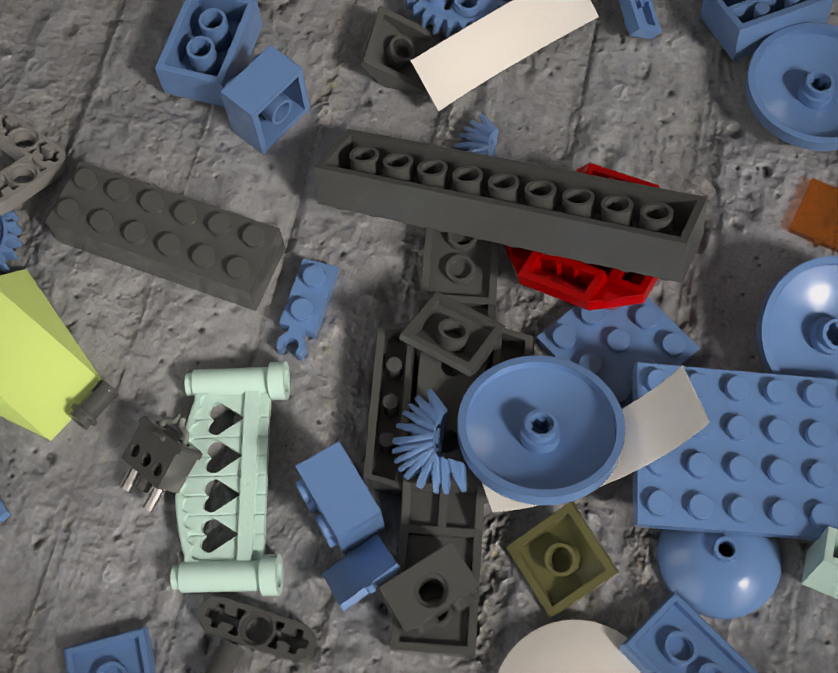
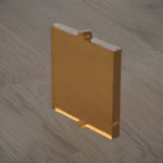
M812 178L788 232L813 242L815 247L821 245L838 253V188Z

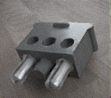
M178 414L175 418L165 417L161 421L146 416L140 417V425L121 457L130 465V468L120 487L124 491L132 492L136 486L138 490L148 493L142 507L149 512L155 511L165 491L180 492L196 461L202 458V451L189 442V432L185 428L186 418L181 414ZM179 422V430L181 431L183 436L180 435L177 431H175L172 427H170L167 423L177 424Z

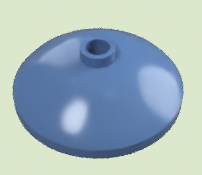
M662 529L657 542V565L670 593L675 591L699 615L725 620L748 615L768 601L780 580L782 555L777 537ZM720 544L730 547L731 557H724L720 554L718 550Z

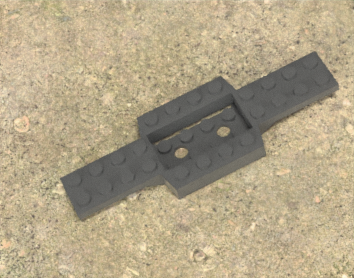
M426 228L419 311L439 291L495 320L499 243ZM410 322L380 326L377 332L363 479L368 487L402 497L398 565L401 570L397 572V575L452 541L480 584L484 504L489 503L484 487L465 462L460 446L450 453L441 451V457L460 461L467 465L466 492L460 490L453 476L449 494L443 493L442 485L439 494H434L432 476L424 488L419 489L416 487L419 474L406 480L403 475L407 471L399 472L398 467L403 463L395 464L394 459L403 454L392 453V449L399 447L393 445L392 440L395 437L409 436V433L397 429L396 425L397 423L411 422L402 413L404 410L412 411L408 404L412 403L417 348L399 339L400 334ZM505 328L493 349L492 367L509 359L533 356V336ZM420 350L417 396H421L429 403L426 390L432 388L448 410L444 432H451L458 437L460 404L471 384L486 371L487 361L472 376L464 373L457 376H448L441 369L443 362ZM429 582L421 588L419 596L424 602L434 604L443 598L444 590L438 583ZM479 591L473 594L476 601L457 614L451 608L437 618L441 624L422 637H418L416 632L407 637L393 614L391 652L475 658Z

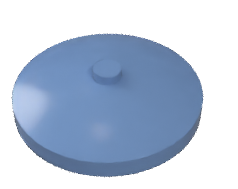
M801 23L780 29L767 37L758 46L749 63L745 77V93L753 114L770 133L796 147L814 151L838 150V26L825 23Z
M838 256L820 257L794 266L781 275L766 293L756 322L757 350L766 373L838 379Z
M533 355L501 362L486 370L471 384L460 404L457 433L460 450L465 462L474 475L491 490L521 503L558 505L587 496L599 488L611 476L619 462L623 449L625 421L616 396L596 374L569 360L552 356Z

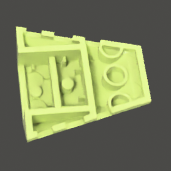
M23 269L0 275V416L51 441L72 420L69 417V413L73 410L71 406L74 403L78 405L95 387L101 377L36 284L29 271Z

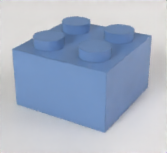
M272 45L267 47L261 54L254 56L249 65L238 76L231 78L225 84L224 89L220 91L232 131L261 154H264L310 109L302 67Z
M339 441L295 466L301 479L294 483L309 512L312 514L318 510L320 513L314 518L330 548L338 545L343 555H345L348 551L357 548L376 533L379 535L385 531L380 508Z

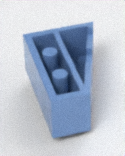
M702 0L700 17L731 59L735 61L754 54L758 46L767 37L780 29L801 23L827 24L833 0Z

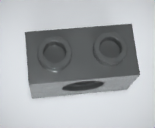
M451 541L378 588L407 637L416 632L418 637H422L441 624L437 618L451 608L457 614L476 601L473 594L479 591L480 585ZM429 582L438 583L444 590L443 598L434 604L424 602L419 596L421 588Z

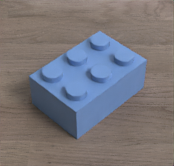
M185 0L155 67L164 93L225 107L220 91L224 89L225 84L231 78L238 76L246 68L263 27L257 0Z

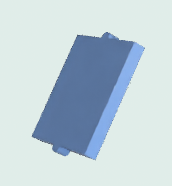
M376 533L353 551H348L344 558L322 574L343 611H346L367 594L374 593L379 585L400 571L401 568Z

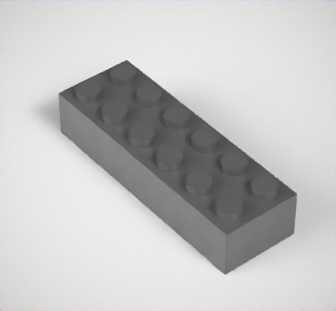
M81 161L78 162L45 221L60 243L254 311L257 310L286 249L280 228Z

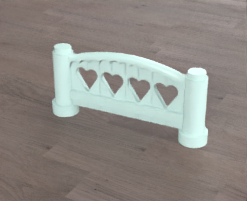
M287 361L269 362L268 367L195 369L193 372L186 373L185 375L186 395L194 396V403L185 428L189 432V442L202 451V458L196 461L180 492L175 493L177 526L184 560L180 565L172 566L170 576L171 587L173 590H179L181 593L260 591L262 596H280L284 577L282 557L280 554H265L271 400H288L290 372ZM217 405H223L243 418L220 434L213 435L209 431L210 425L214 422L210 412ZM215 442H220L241 455L240 458L216 473H210L207 470V464L212 459L208 454V449ZM217 480L240 494L214 512H207L205 510V502L209 498L206 494V486L211 481ZM209 520H217L238 534L212 552L203 551L202 543L207 537L203 532V527Z

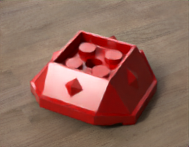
M588 163L576 169L578 173L660 188L657 184L593 163ZM505 245L519 284L588 311L598 309L613 311L622 306L644 303L658 278L624 272L615 268L587 264L574 259L546 255L537 251Z

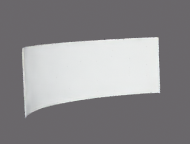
M512 0L412 59L411 62L439 112L491 77L599 16L591 0Z
M683 365L657 387L622 408L625 421L623 449L615 470L601 486L622 478L661 458L686 442L710 423ZM482 483L492 512L538 506L506 498Z

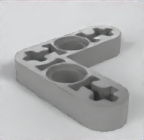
M0 109V149L16 160V162L0 171L1 216L61 178L67 171V158L65 151L56 143L11 112ZM20 141H30L34 143L32 146L29 147H19L15 145ZM19 176L32 178L27 183H17L14 181Z

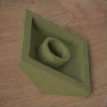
M573 501L564 505L506 547L550 618L587 597L619 573Z

